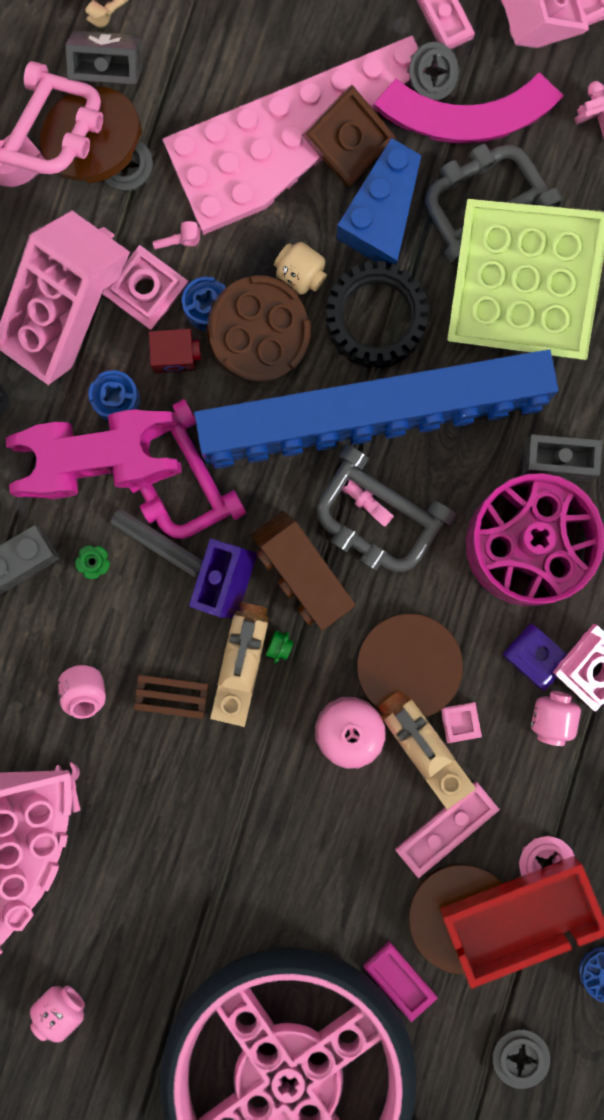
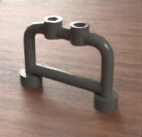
M486 144L479 145L469 153L470 162L461 167L456 160L448 162L439 170L441 178L429 186L425 194V206L448 245L444 254L451 265H456L459 261L463 226L454 230L439 205L438 198L446 190L458 188L468 178L477 173L487 172L503 159H511L518 165L531 189L506 203L559 207L564 202L557 188L549 190L523 149L515 145L505 144L489 150Z
M345 444L338 455L343 459V462L321 495L316 507L320 525L333 535L330 542L346 552L349 551L350 547L362 553L359 560L376 571L380 565L393 572H406L413 569L420 562L443 524L450 527L458 514L436 500L432 502L427 512L363 472L362 470L369 457L354 447ZM348 479L425 527L406 557L397 559L331 516L330 508Z

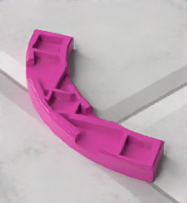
M538 73L522 88L499 100L477 105H454L435 101L418 94L396 78L374 102L372 108L397 126L407 131L411 130L428 136L432 140L449 143H477L502 138L531 125L549 112L564 95L542 74Z

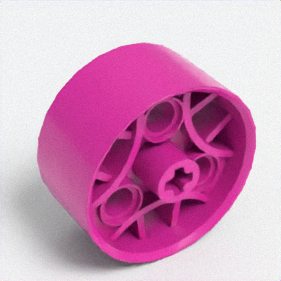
M544 473L526 474L511 479L495 489L476 508L468 524L466 535L467 558L471 570L479 583L493 596L507 603L520 606L544 605L572 596L581 590L595 575L602 560L604 550V526L598 509L589 496L574 483L559 476ZM527 487L525 499H522L512 489ZM500 494L519 510L505 524L491 505L495 497ZM539 499L547 500L551 504L552 513L549 517L542 516L538 512L537 502ZM569 505L577 515L566 516ZM484 514L494 528L480 529ZM581 523L585 533V542L571 546L566 524ZM535 537L537 541L532 546L530 541ZM493 539H500L506 544L507 552L504 557H497L491 552L490 544ZM586 548L582 562L574 551ZM552 559H559L564 564L565 571L560 578L555 577L550 572L549 565ZM503 569L501 583L492 576L489 570ZM513 569L533 577L524 596L509 590ZM540 583L551 596L548 598H533Z

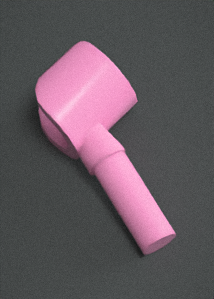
M193 221L182 222L181 234L153 241L154 249L174 244L196 246L200 241V227Z
M70 762L72 768L70 776L72 792L71 810L72 812L80 811L75 781L80 775V770L76 764ZM57 765L55 771L62 770L61 765Z

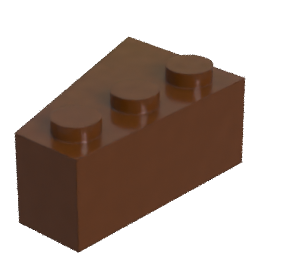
M280 512L250 535L261 549L256 554L268 571L274 567L281 576L276 581L288 598L295 595L301 603L297 611L309 626L315 622L323 631L356 606L301 527L286 512Z

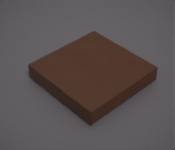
M353 85L348 86L302 134L304 139L346 187L352 186L382 154L391 138L394 140L397 138Z

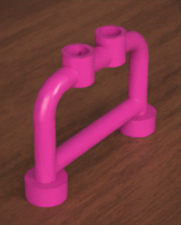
M185 399L172 405L177 418V426L155 435L153 439L171 431L213 509L184 525H177L169 517L165 505L152 484L130 488L132 493L140 490L146 501L140 505V509L148 523L156 521L166 535L177 539L191 537L232 515L234 520H237L247 514L235 490L221 496L186 431V429L196 424V419Z

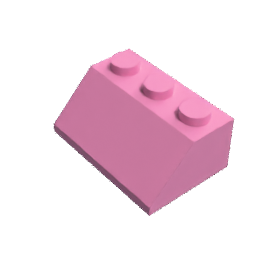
M501 0L506 10L510 24V34L514 39L515 45L539 48L584 34L589 30L581 0Z

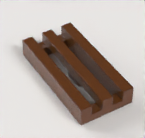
M138 675V687L136 689V701L133 710L204 719L209 684ZM146 683L201 691L200 697L145 690ZM144 697L199 704L197 711L145 704L143 700Z

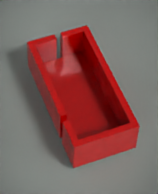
M575 856L440 908L471 989L572 950L569 941L563 934L570 931L578 946L604 937V917L583 865Z

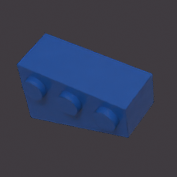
M391 138L338 223L336 239L376 263L378 261H386L388 266H392V263L397 265L421 155Z

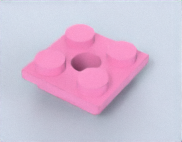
M139 245L124 264L119 280L107 287L102 292V295L152 331L189 284V281ZM143 279L153 281V290L148 294L138 293L136 285L139 281Z
M593 624L582 635L581 639L567 656L560 661L553 673L595 712L604 703V632L597 625ZM602 662L600 673L593 677V668L596 664Z

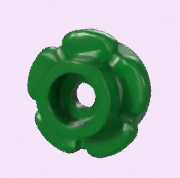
M84 546L80 549L79 557L75 560L77 571L82 572L85 578L97 579L100 575L105 574L110 567V561L107 558L108 553L101 546ZM92 558L96 560L94 565L89 563Z
M275 630L267 646L265 656L274 659L273 663L275 664L278 663L279 658L287 660L294 641L288 639V631L283 633Z

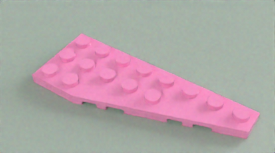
M413 35L163 138L164 146L202 234L205 235L265 210L286 188H291L301 175L313 165L316 166L323 160L304 139L302 134L348 86L353 85L371 107L396 78L404 85L409 86L411 79L407 69L410 67L412 60L410 56L418 49Z

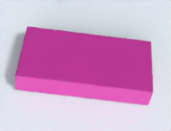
M390 941L363 964L365 970L410 1022L415 1020L438 999L434 991Z

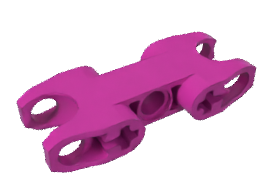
M134 409L110 414L108 416L109 431L74 436L72 424L67 422H51L35 425L6 437V447L11 448L12 451L34 452L37 461L35 469L29 476L9 484L10 494L15 497L53 500L77 495V479L113 473L115 487L133 488L151 485L182 473L181 463L177 459L152 458L149 453L150 442L155 435L177 426L176 415L173 412Z

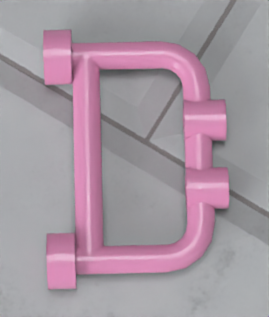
M30 61L24 73V86L26 89L34 91L7 142L5 143L4 140H0V168L5 163L41 174H56L65 170L71 164L74 157L81 159L87 157L90 149V140L85 136L88 131L99 133L103 125V113L99 112L101 99L98 91L93 86L48 73V68L45 64ZM52 89L86 98L87 103L85 107H80L77 111L76 124L72 132H67L63 138L62 150L58 157L45 160L18 152Z

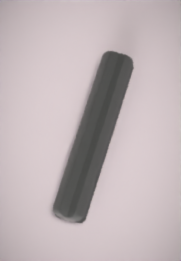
M118 509L114 513L110 521L113 526L191 576L196 577L199 574L203 560L125 510Z

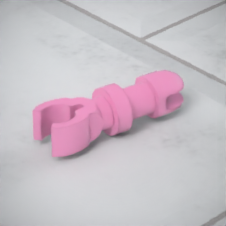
M348 479L349 483L342 488V491L345 494L348 493L356 501L355 505L359 509H366L378 522L386 526L394 515L372 497V493L367 490L365 491L361 486Z

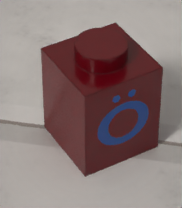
M191 329L149 331L150 362L155 374L196 371L195 360H201L200 339H194Z

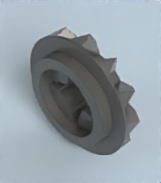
M429 42L419 46L417 51L410 56L412 60L410 67L407 69L411 79L409 86L413 87L418 94L429 99H442L452 92L457 83L459 75L457 59L452 50L440 42ZM431 64L434 69L443 71L442 74L432 77V81L430 75L423 73V69L431 67Z
M138 140V144L131 155L133 158L131 164L136 167L129 168L125 176H123L121 170L116 175L104 180L109 187L118 189L120 192L124 190L137 191L138 187L143 183H148V178L151 171H153V161L149 149L141 141Z
M525 1028L522 1030L509 1029L508 1033L502 1038H497V1044L492 1052L493 1066L496 1074L505 1084L517 1089H527L536 1086L545 1078L550 1067V1053L546 1043L538 1034ZM523 1044L524 1052L532 1059H529V1061L524 1060L518 1072L515 1059L509 1056L518 1054Z

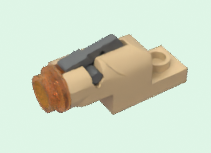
M240 602L239 610H235L210 719L245 727L269 618L266 617L268 608Z
M400 690L378 706L382 712L380 717L447 810L476 789L410 696L405 697Z

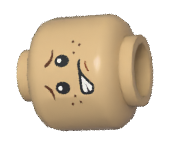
M298 242L294 245L289 243L282 249L275 260L274 266L277 268L276 277L294 289L297 294H305L310 289L316 292L327 277V274L323 272L326 262L325 258L303 242Z

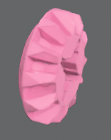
M549 835L533 838L527 846L523 847L520 860L518 861L521 876L541 869L542 866L535 859L536 856L547 859L550 855H553L552 863L554 864L574 856V853L564 841Z

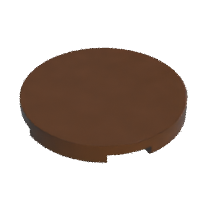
M93 86L100 95L101 105L99 112L103 113V125L99 133L87 132L85 137L90 140V149L85 159L74 157L71 164L65 170L56 173L63 179L86 181L88 184L100 182L119 173L133 159L131 155L138 144L139 137L142 135L140 118L135 107L124 94L108 87ZM68 94L58 101L45 117L40 132V147L46 160L54 159L60 154L63 138L67 132H72L76 124L77 111L80 107H85L87 103L86 98Z
M256 275L233 282L219 293L209 311L207 336L215 358L229 373L247 381H271L287 374L303 359L310 342L311 324L298 294L289 285L273 277Z
M401 614L382 621L368 633L359 651L357 674L366 697L382 712L388 715L392 713L396 715L403 710V705L413 700L422 714L428 717L442 710L455 696L462 679L463 660L455 638L442 624L432 618L419 614Z
M457 863L436 869L420 882L411 900L408 922L413 941L419 952L428 962L449 973L465 974L440 908L501 885V881L496 876L480 867Z

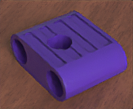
M531 623L502 654L508 662L543 692L555 681L557 676L553 671L560 661L567 656L562 649Z

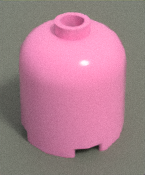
M340 697L329 702L319 713L315 724V740L321 753L333 764L345 769L361 768L372 763L381 753L385 742V725L378 710L368 701L357 697ZM353 729L359 732V736L354 734ZM349 730L350 734L345 737L346 731ZM351 738L357 739L355 742H348Z

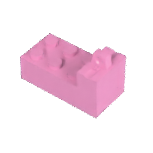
M74 211L68 212L30 234L0 321V351L47 385H50L72 368L103 290L119 280L123 266L130 253L112 239L114 238L112 232L105 227L97 229Z

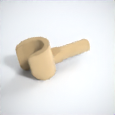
M93 0L86 8V13L89 14L87 20L99 28H104L110 20L111 13L129 0H113L105 6Z

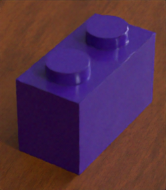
M210 538L189 607L222 618L233 619V615L238 616L256 561L257 552Z

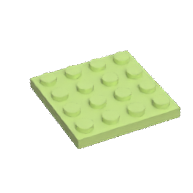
M467 199L447 341L524 352L551 349L553 356L587 360L604 260V212Z

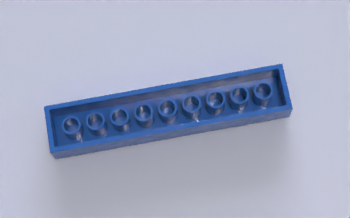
M551 349L195 411L194 413L202 456L207 465L213 464L215 469L233 466L234 460L248 458V462L253 463L269 459L268 454L282 452L284 457L299 455L303 453L302 448L316 446L318 451L333 449L337 447V442L351 440L353 445L372 441L371 436L385 434L387 439L397 438L406 435L405 430L419 428L421 433L431 432L440 429V424L453 422L455 427L465 426L474 423V418L487 416L489 421L499 420L508 417V412L521 410L523 415L533 414L542 411V406L549 404V401L559 390Z

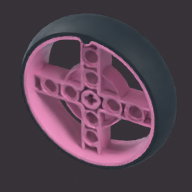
M297 948L272 949L244 956L221 968L203 982L189 997L172 1025L162 1057L160 1074L161 1098L165 1120H221L225 1117H230L234 1120H340L334 1110L338 1105L343 1088L342 1068L380 1040L386 1055L389 1085L385 1106L379 1120H411L416 1095V1065L409 1035L401 1017L383 991L362 972L338 958L312 950ZM279 980L305 981L331 989L344 996L355 1006L319 1032L297 1023H280L275 1025L250 987ZM217 1011L243 1050L238 1057L234 1071L235 1093L198 1119L192 1105L188 1085L190 1059L200 1031L209 1017ZM242 1012H250L256 1017V1021L251 1025H243L238 1021L237 1016ZM345 1030H352L358 1034L357 1039L352 1043H344L338 1037ZM269 1042L277 1048V1051L270 1056H266L259 1052L258 1047L263 1043ZM314 1052H323L328 1056V1059L325 1063L316 1065L309 1060V1056ZM286 1075L288 1079L295 1077V1084L292 1086L289 1082L282 1084V1076ZM260 1095L268 1103L263 1107H255L249 1100L253 1096ZM306 1105H314L319 1109V1112L314 1116L307 1117L300 1112V1109Z

